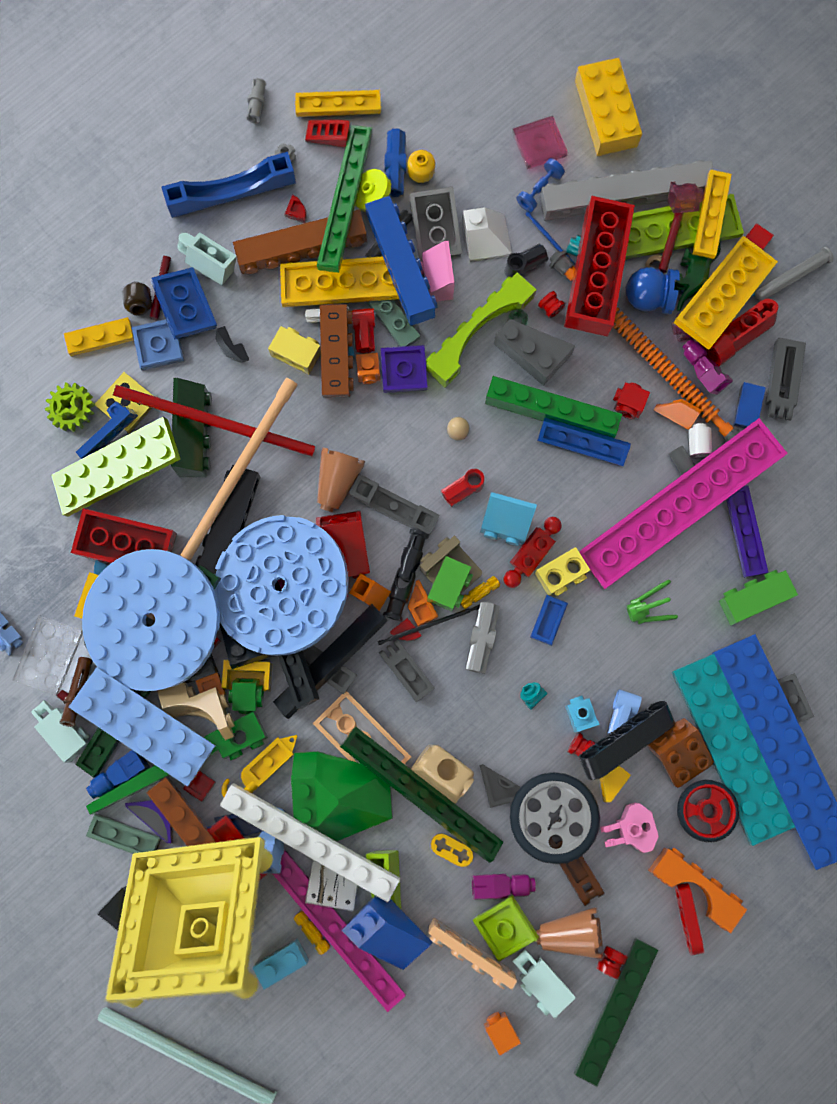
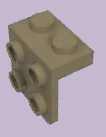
M455 535L451 539L448 537L443 539L438 544L439 549L434 554L429 552L420 560L422 562L420 571L432 584H434L446 556L471 567L470 574H473L469 586L482 575V570L460 547L461 542ZM463 586L461 593H463L468 587Z

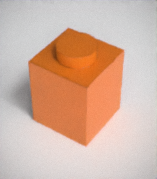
M361 573L349 594L367 605L373 604L379 611L391 591Z
M505 1011L501 1014L495 1012L486 1018L487 1022L484 1023L485 1030L499 1055L504 1054L521 1043Z

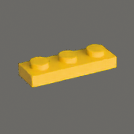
M129 317L64 333L68 354L75 356L134 341Z

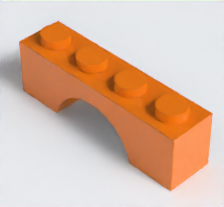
M674 847L672 850L663 848L648 871L669 887L682 882H693L698 885L704 892L707 901L705 916L723 930L731 933L747 911L741 905L743 901L732 892L730 895L726 894L722 890L724 886L714 878L708 880L702 875L704 873L703 869L693 862L691 865L683 860L685 856Z

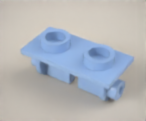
M0 612V651L3 652L5 650L10 656L13 646L18 648L23 644L21 641L22 637L12 626L3 630V627L8 625L9 622Z

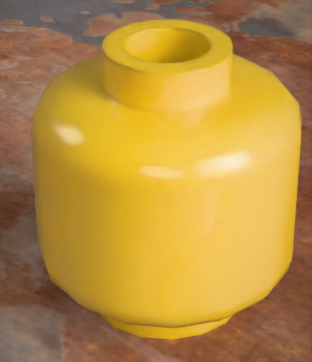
M426 150L414 151L408 158L407 168L409 177L417 183H425L432 179L435 174L434 156Z

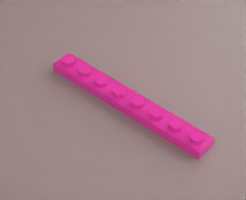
M284 849L280 862L282 865L280 874H273L274 877L383 1008L389 1012L406 996V993L375 956L359 949L343 933L342 929L347 923L334 908L305 903L309 877Z

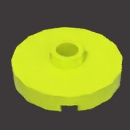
M371 169L363 173L355 204L357 208L366 212V203L389 196L391 182L387 175L378 169Z

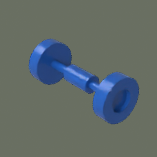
M550 158L544 164L548 174L545 177H541L533 187L531 194L521 191L516 197L518 204L526 211L532 212L537 207V202L533 197L536 193L539 194L542 187L549 183L548 179L550 177L560 179L565 174L563 166L555 159Z

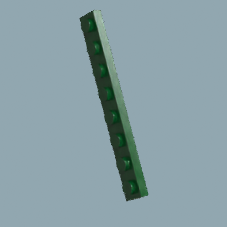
M356 726L350 731L340 746L344 751L488 863L494 861L504 843L500 838Z

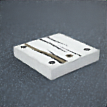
M313 860L305 903L353 911L357 884Z

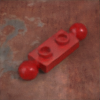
M554 516L547 518L544 522V530L536 527L509 562L515 569L507 571L503 577L507 587L515 588L519 586L522 580L521 574L530 577L556 542L550 536L557 534L561 530L562 523L559 518Z

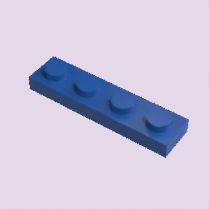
M544 418L537 440L624 466L631 446L629 442L548 418Z

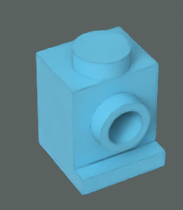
M582 695L570 699L571 704L565 707L574 733L599 725L590 698L584 700ZM582 708L586 710L585 717L579 716V709Z

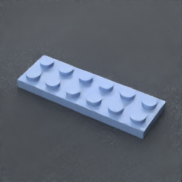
M96 667L69 706V708L186 786L190 785L215 748L214 744L98 667Z

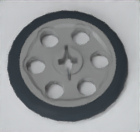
M556 772L540 774L523 784L516 793L510 810L511 830L517 843L531 857L544 863H568L580 858L595 842L600 827L599 806L592 792L577 778ZM551 787H557L561 791V797L558 800H551L548 797L547 792ZM537 799L540 802L541 808L538 812L528 810L527 803L529 800ZM578 799L582 803V809L579 812H572L568 807L570 800ZM562 805L559 812V818L562 819L561 822L556 821L548 830L551 823V818L548 816L549 813L554 814ZM532 823H537L541 826V834L537 837L531 836L527 831L528 826ZM578 823L582 826L583 833L581 836L574 837L570 834L569 827L571 824ZM558 835L561 837L563 843L559 849L550 847L549 838L551 836Z

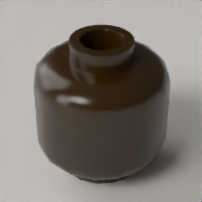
M132 282L123 288V306L126 311L133 315L141 316L151 309V290L147 285L140 282Z

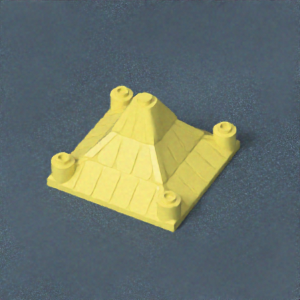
M257 837L133 853L105 1001L121 1003L129 1008H136L144 1000L155 998L232 993L241 999H248L255 994L258 988V979L253 973L248 971L257 890L260 873L267 871L273 861L271 852L264 847L265 840Z

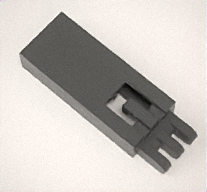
M778 338L774 343L765 403L769 405L768 417L773 418L776 409L778 419L783 418L784 411H786L785 420L791 421L793 409L797 406L805 342ZM780 386L789 387L788 398H784L786 390L780 389Z

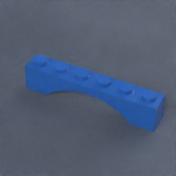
M284 152L267 157L252 168L230 177L202 182L179 181L161 186L167 208L173 218L296 183L289 154Z

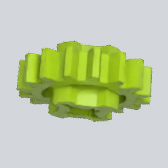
M66 382L64 388H61L59 385L56 386V393L50 391L52 399H46V402L50 404L49 407L45 408V411L50 413L47 419L51 422L53 421L52 424L57 428L60 427L63 431H67L69 428L74 432L76 426L83 429L84 421L90 423L89 418H87L88 415H94V412L90 410V408L95 406V403L90 401L93 396L89 392L87 393L88 390L86 388L80 387L77 383H73L71 386Z

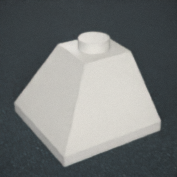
M485 207L463 211L462 225L469 262L506 257L512 254L504 213Z

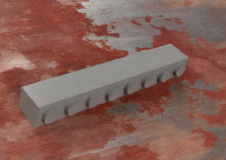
M698 160L692 164L685 165L678 163L671 167H655L648 171L635 170L629 174L622 175L615 173L608 177H591L584 181L571 180L559 185L554 183L542 187L540 193L544 221L585 215L591 196L635 206L704 196L708 173L710 169L714 170L712 160Z

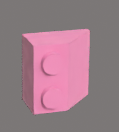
M444 241L423 252L422 261H420L423 269L421 274L424 277L426 276L429 281L430 289L428 291L430 296L434 295L437 302L453 300L454 275L449 241Z

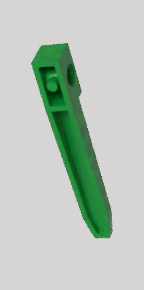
M252 712L234 721L235 727H232L234 737L225 740L219 730L204 736L203 738L215 745L209 757L220 752L222 759L229 758L232 761L242 756L243 750L249 747L251 750H254L264 745L263 740L268 737L257 713ZM239 731H244L246 734V741L243 744H238L235 741V735ZM154 765L91 802L86 808L90 815L95 814L171 775Z

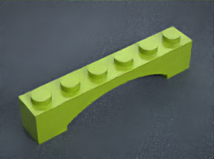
M518 272L513 277H507L501 285L502 288L498 292L494 291L486 300L487 303L483 307L479 306L471 315L472 318L468 322L464 321L457 328V333L452 338L449 336L442 343V348L437 353L433 352L427 358L426 371L444 388L460 374L461 365L458 363L463 350L480 328L504 313L514 310L520 313L535 298L537 289Z

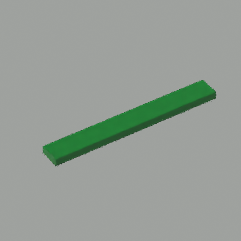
M351 125L317 261V270L340 272L373 133L372 127Z

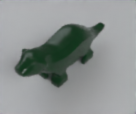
M720 241L717 255L714 259L693 255L686 248L680 266H687L688 269L684 278L682 273H679L680 279L675 280L674 290L684 291L679 299L677 311H681L684 302L694 296L708 280L710 266L721 253Z

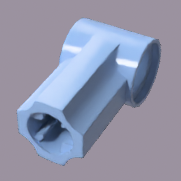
M620 689L617 691L613 702L614 711L607 731L608 734L637 715L641 704V696Z

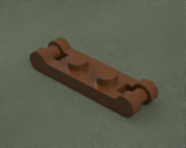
M555 835L549 838L550 847L559 849L562 846V840L555 843L552 838ZM583 856L571 862L559 864L584 906L590 904V900L596 896L599 898L605 894ZM589 882L592 888L584 892L582 886Z

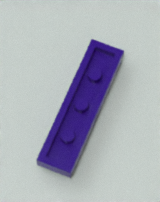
M746 485L726 499L744 578L769 573L749 485Z

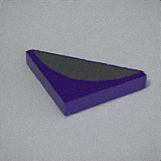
M152 800L125 803L127 809L167 844L173 843L172 826Z

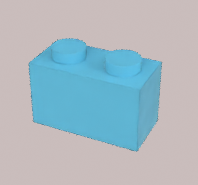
M297 938L260 960L252 968L265 990L306 965L309 958Z

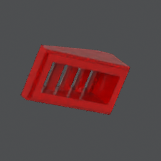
M308 120L305 142L346 147L351 128L350 121ZM313 128H317L316 135H312ZM322 129H326L325 135H321ZM330 130H334L333 135H329Z

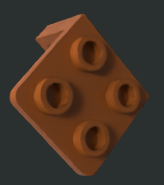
M685 718L675 722V725L670 730L647 745L649 750L661 760L673 785L677 788L692 780L714 763L698 729Z

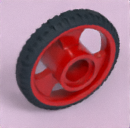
M700 780L690 784L680 795L677 815L681 826L691 837L703 842H717L729 836L735 829L739 820V805L733 792L724 784L714 780ZM703 788L711 789L709 799H701L695 805L688 801L696 791ZM723 799H727L730 807V817L726 825L719 821L723 815V809L720 801ZM707 804L711 805L713 809L712 815L708 818L703 813V809ZM695 815L699 821L709 823L711 828L710 834L697 831L688 819Z

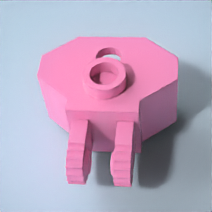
M640 803L626 805L621 819L616 820V823L600 827L602 833L611 832L615 829H618L620 837L605 841V847L630 844L639 852L646 853L653 851L659 837L652 812ZM645 822L646 828L643 830L642 824Z

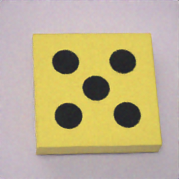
M123 372L95 403V406L110 419L111 417L107 409L114 402H119L121 405L133 409L138 417L124 429L130 434L152 408L113 396L115 385L149 395L152 394Z

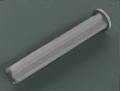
M828 247L821 248L817 254L756 289V299L759 301L767 299L825 263L833 262L834 257Z

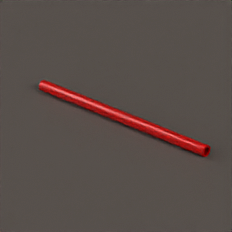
M115 385L113 396L249 438L252 437L257 429L256 427L123 386ZM268 432L263 439V442L308 456H313L315 451L314 445L272 432Z

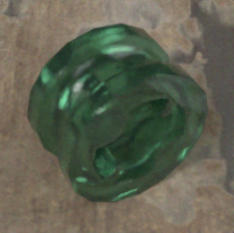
M515 309L510 312L508 321L510 319L514 320L515 316L517 318L520 316L522 318L521 324L527 325L528 315L524 310Z

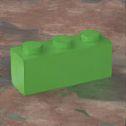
M776 569L765 574V580L758 582L757 579L743 584L745 589L737 591L734 588L723 593L725 598L719 600V603L730 626L797 596L798 593L787 571L778 573Z

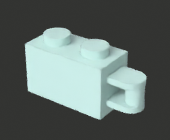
M200 232L196 237L188 233H181L179 235L177 248L186 255L185 263L220 285H223L234 272L237 255Z
M44 700L31 711L39 721L34 728L64 763L72 762L85 750L90 742L88 740L90 735L83 727L80 726L78 728L76 724L74 727H66L59 723L62 718L63 709H53ZM48 711L49 714L44 718L42 714Z
M524 950L513 961L522 971L519 977L523 983L520 987L529 997L534 995L539 1000L536 1005L546 1016L550 1013L556 1018L576 998L541 957L535 961ZM530 960L533 964L525 970L523 965Z

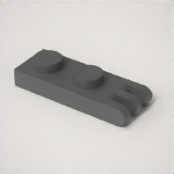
M396 639L393 642L398 648L397 651L389 644L386 648L391 655L387 657L383 650L379 654L414 701L418 702L435 688L402 644Z

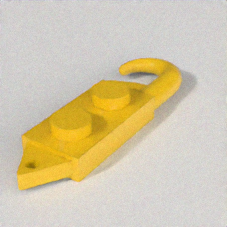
M294 735L281 739L277 737L241 772V779L245 785L244 789L253 793L294 755L293 750L298 736ZM226 779L222 784L221 791L223 797H225L228 791L227 786L230 779Z

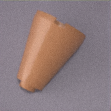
M323 447L320 460L317 503L321 504L320 509L333 512L334 508H340L362 471L365 461L332 450L328 454L329 449Z
M587 909L541 924L540 930H536L539 936L538 940H536L537 945H541L543 950L596 959L603 958V952L598 953L599 946H603L600 918L594 917V913H598V909Z

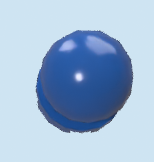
M653 267L638 269L631 274L625 287L628 301L635 309L644 312L654 311L661 307L663 314H672L678 297V291L674 290L675 280L680 279L679 270L669 269L667 274L664 275L659 269Z

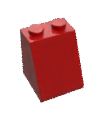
M361 511L316 517V525L325 530L341 549L346 561L348 577L352 576V578L357 579L360 573L365 576L369 574L370 568Z

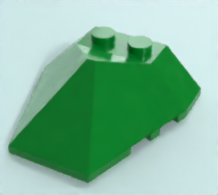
M319 751L294 753L291 776L294 818L336 842L393 819L391 786L364 765Z

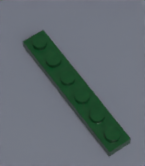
M637 938L634 939L627 955V961L620 970L621 974L614 983L574 1071L577 1077L596 1087L598 1086L659 951L658 949Z

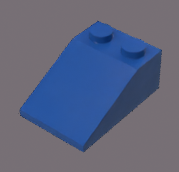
M376 895L342 929L343 933L359 949L402 970L433 943L391 899L387 902Z

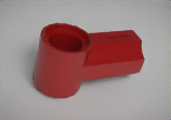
M374 308L353 309L352 321L353 330H355L356 352L362 354L375 351Z
M470 469L464 476L443 488L441 493L450 507L458 504L473 493L480 492L484 487V474L479 469ZM476 476L481 482L478 485H471L468 482L469 478Z

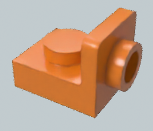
M378 352L356 354L358 382L374 384L376 381H380Z

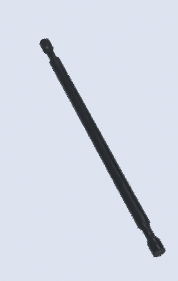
M480 604L390 636L387 639L377 641L378 645L465 615L473 610H478Z

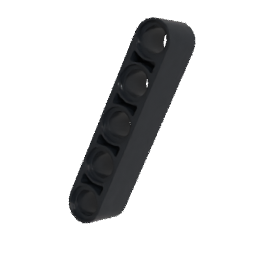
M658 701L651 704L582 752L579 759L589 780H598L670 730L675 725V721L667 702Z

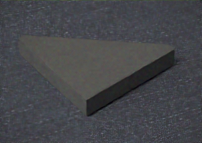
M479 765L490 808L513 802L516 793L521 787L487 766Z

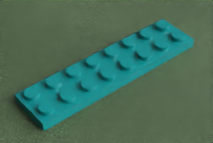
M712 654L672 671L694 723L714 761V767L722 784L727 786L737 799L739 821L750 845L754 846L795 828L715 655Z

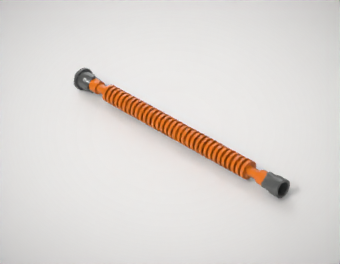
M565 250L562 252L556 251L550 258L551 263L549 266L552 269L555 268L562 276H566L570 281H573L575 264L567 256ZM617 307L613 328L615 330L618 329L617 332L619 334L622 333L621 336L623 338L626 337L625 340L627 342L630 341L629 344L631 346L634 345L633 348L635 350L638 349L637 352L639 354L642 353L641 356L643 358L646 357L645 361H650L649 365H654V370L659 368L657 373L663 372L662 378L668 376L665 381L671 380L669 385L675 384L673 389L679 388L677 393L681 394L683 392L681 397L685 398L687 396L685 401L689 402L691 400L690 404H695L697 408L701 409L700 414L704 413L701 417L704 419L707 416L708 418L705 421L708 423L711 420L720 429L719 432L724 436L723 439L726 442L740 433L736 427L734 428L729 422L726 423L718 415L719 409L713 410L716 407L714 404L711 407L709 406L712 403L710 400L707 403L705 402L708 399L706 396L703 399L701 398L704 395L702 392L699 395L697 394L700 391L698 388L693 390L696 387L694 384L689 386L692 383L691 380L685 382L688 379L687 376L681 378L684 375L683 372L677 374L680 371L679 368L673 370L676 367L674 363L669 366L672 363L670 359L665 362L668 359L666 355L661 358L664 353L662 351L658 353L660 349L658 347L654 349L656 345L654 343L650 345L652 341L650 339L646 341L648 337L646 335L642 337L644 333L642 331L638 333L640 329L638 327L635 328L636 325L634 323L631 324L632 321L630 319L627 320L628 317L626 315L623 316L624 313L622 311L619 313L620 309Z

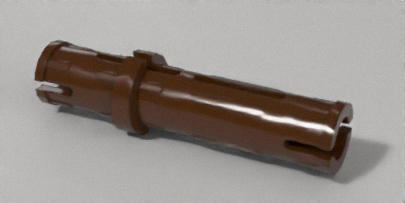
M78 658L68 696L64 698L63 702L65 707L59 722L63 726H75L78 713L71 710L69 706L88 679L93 660L90 658Z

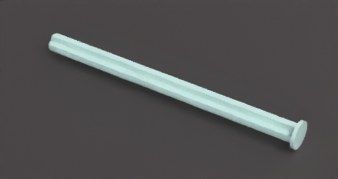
M107 1007L101 1010L98 1016L100 1022L260 1104L273 1103L277 1091L273 1093Z

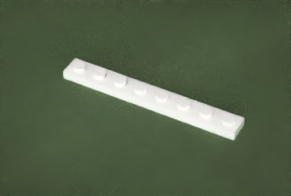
M234 783L230 785L220 805L387 902L390 900L401 879Z

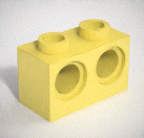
M575 547L537 569L535 575L547 595L555 594L557 597L568 590L566 586L574 582L577 585L586 580V574H588L590 569ZM575 563L579 568L578 573H571L568 570V564ZM551 574L557 575L559 584H551L548 581V576Z

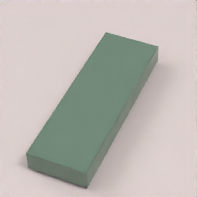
M97 813L94 814L86 837L132 854L156 851L162 839L159 836Z

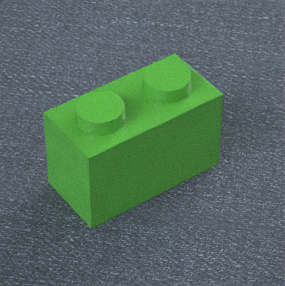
M446 556L427 597V601L451 612L454 607L459 608L464 595L460 594L463 586L468 587L473 577V574H470L471 567Z

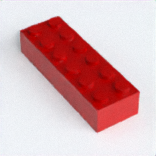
M591 196L585 212L564 327L602 336L609 335L614 326L635 205Z

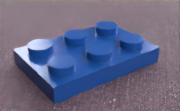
M193 267L151 278V284L174 340L216 329L217 323Z

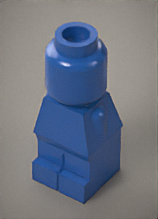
M131 750L110 765L106 773L102 772L90 781V785L86 787L87 792L93 799L96 797L100 798L115 789L116 785H122L149 769L150 766L143 756Z

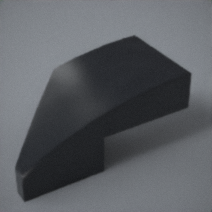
M226 327L217 328L215 339L223 353L227 357L239 362L249 361L243 344L233 345Z

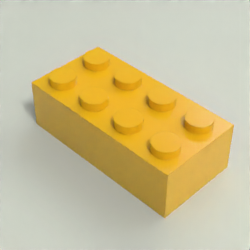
M620 58L578 66L575 84L596 155L600 156L638 147L642 131Z

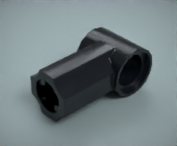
M538 243L521 253H512L506 262L505 275L513 277L518 272L523 276L524 273L547 262L549 257L545 247ZM515 264L518 265L520 268L515 269L511 265Z

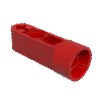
M764 299L733 320L709 350L703 346L708 353L707 357L711 358L718 366H721L735 356L737 351L774 326L778 313L777 302L772 299Z

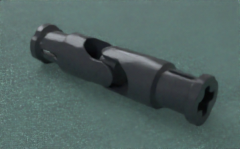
M410 529L409 531L411 535L407 547L403 549L401 567L396 572L390 590L391 593L388 596L390 600L387 610L383 612L384 617L402 622L403 618L401 615L405 603H408L416 578L415 571L418 569L421 563L420 560L423 557L422 549L425 540L429 538V534L416 529ZM399 578L404 582H409L405 588H398Z

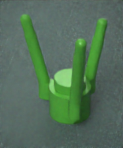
M666 580L642 596L631 600V604L626 605L632 622L637 621L638 624L678 618L676 614L646 617V615H649V609L670 602V597L650 604L642 602L670 584V580Z

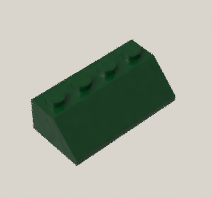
M173 378V402L208 413V406L212 404L211 392H208L206 386L181 378ZM172 414V434L180 456V460L171 464L172 469L180 478L206 477L207 470H210V457H207V449L211 448V437L207 435V429L211 426Z

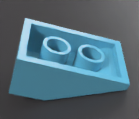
M491 492L480 533H484V537L497 540V537L505 539L506 543L519 546V544H524L537 505Z

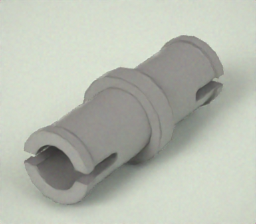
M254 78L252 80V90L248 96L249 107L246 119L251 123L260 122L261 108L265 103L263 96L266 82L261 78Z

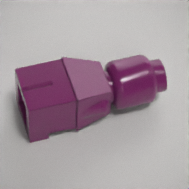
M689 340L683 345V355L694 366L698 379L710 393L718 395L733 382L729 375L722 373L721 367L711 358L707 357V351L699 342Z
M506 874L471 876L473 900L506 899L510 894L514 897L529 896L531 892L536 891L535 878H530L527 874L512 875L511 877H507Z

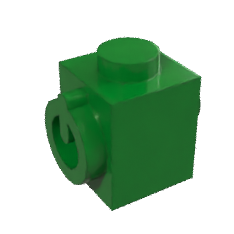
M236 678L233 681L232 689L229 690L228 702L232 703V711H239V714H250L256 711L258 707H263L264 686L259 685V679Z

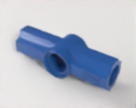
M392 128V130L387 131V153H385L384 172L391 182L390 197L404 195L406 135L405 131L399 128Z

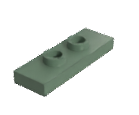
M394 300L366 301L370 308H374V313L399 347L410 346L420 339V335L413 325L410 326L407 317Z

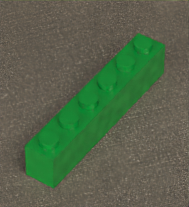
M492 376L485 400L486 405L536 420L544 421V418H548L612 438L616 437L622 418L620 413L496 376Z

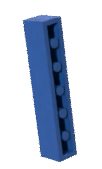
M390 196L366 203L367 219L410 326L435 318V309L438 308L437 301L434 295L430 296L428 291L430 285L427 277H423L421 274L423 269L420 259H415L414 257L415 248L412 240H408L406 237L408 232L405 222H400L399 220L400 211L397 203L393 204Z

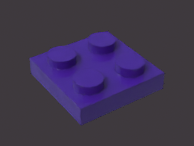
M425 345L380 348L383 393L425 391L428 389Z

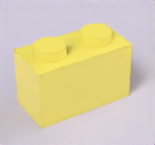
M280 326L268 347L270 356L310 375L321 355L318 341L311 337L306 339L300 336L299 332L291 327L286 329Z

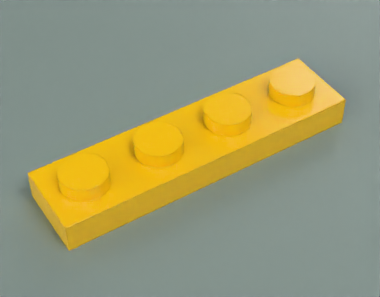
M380 90L295 93L296 117L381 114Z
M711 169L708 173L693 255L712 259L717 255L732 175L730 173Z

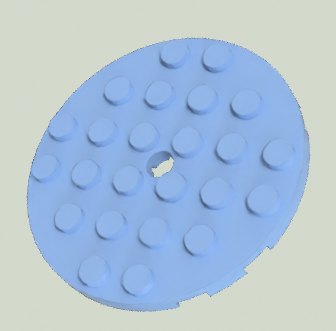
M272 516L248 525L232 538L233 542L225 552H222L215 567L217 569L216 575L221 578L214 590L218 611H220V623L225 631L242 646L261 654L280 656L305 650L320 641L333 628L343 611L349 585L348 570L343 553L335 540L325 530L315 523L300 517ZM279 579L285 581L282 591H276L275 583Z
M148 549L135 551L118 558L96 578L88 592L83 608V637L93 662L109 676L134 690L159 691L185 682L205 664L215 646L213 644L216 639L217 630L219 631L220 611H218L215 598L216 593L213 586L202 570L194 563L172 552ZM152 613L156 620L154 625L149 627L146 625V615Z

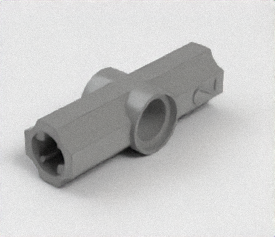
M480 602L476 625L473 626L469 644L471 647L466 670L485 674L490 650H492L495 640V626L500 606L488 602Z

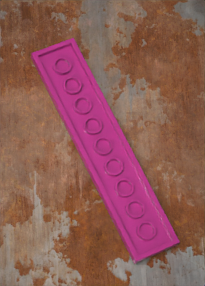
M758 418L580 550L579 553L588 565L590 572L605 590L788 453L761 419Z

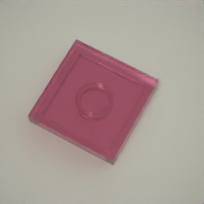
M553 115L513 128V135L527 169L545 164L550 158L557 160L566 157L568 154Z

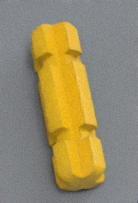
M492 576L486 583H481L469 591L468 595L465 594L460 605L464 609L470 607L472 602L476 603L488 595L491 590L494 591L499 588L500 582L495 576Z
M302 910L294 916V921L298 926L301 925L302 932L312 945L315 944L316 951L322 955L329 950L330 945L326 939L323 940L321 932L312 921H309V917Z

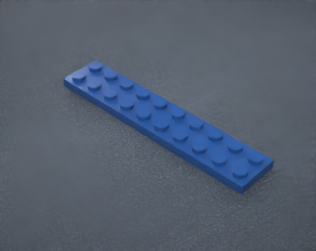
M756 634L713 652L712 654L715 655L815 869L818 870L836 863L837 801Z

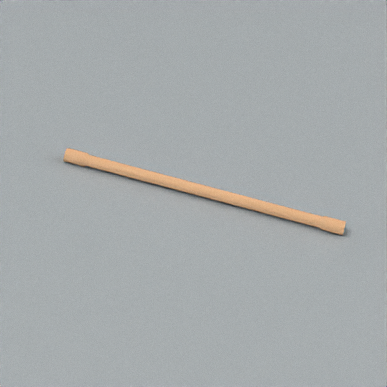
M285 378L276 393L274 401L180 556L191 561L283 406L288 402L298 384L293 380ZM152 613L146 615L147 617L156 620L155 616Z

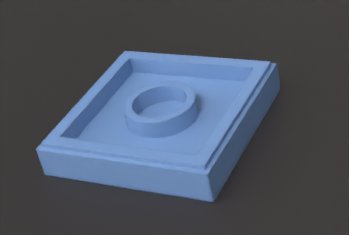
M167 320L131 327L141 371L185 361L180 338L174 340Z

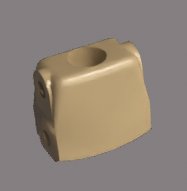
M428 745L410 768L453 803H456L467 792L474 781L473 771L438 745Z

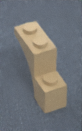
M183 682L177 686L157 691L163 711L173 718L187 715L203 717L217 726L225 740L234 737L232 727H235L231 714H227L225 709L229 707L224 694L220 695L216 688L196 695L193 687H188L186 682Z

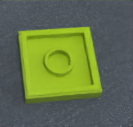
M513 895L473 919L474 924L498 962L539 938Z

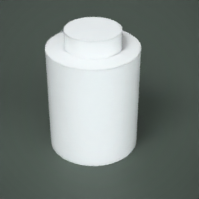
M694 424L693 428L689 429V451L691 458H706L713 453L712 431L706 424Z

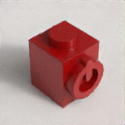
M625 382L622 389L617 388L613 400L617 401L614 407L615 411L628 419L639 418L650 392L642 389L636 383Z

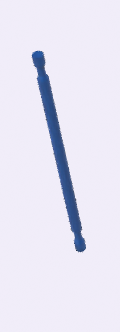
M527 211L525 215L532 220L534 225L551 244L562 252L563 249Z

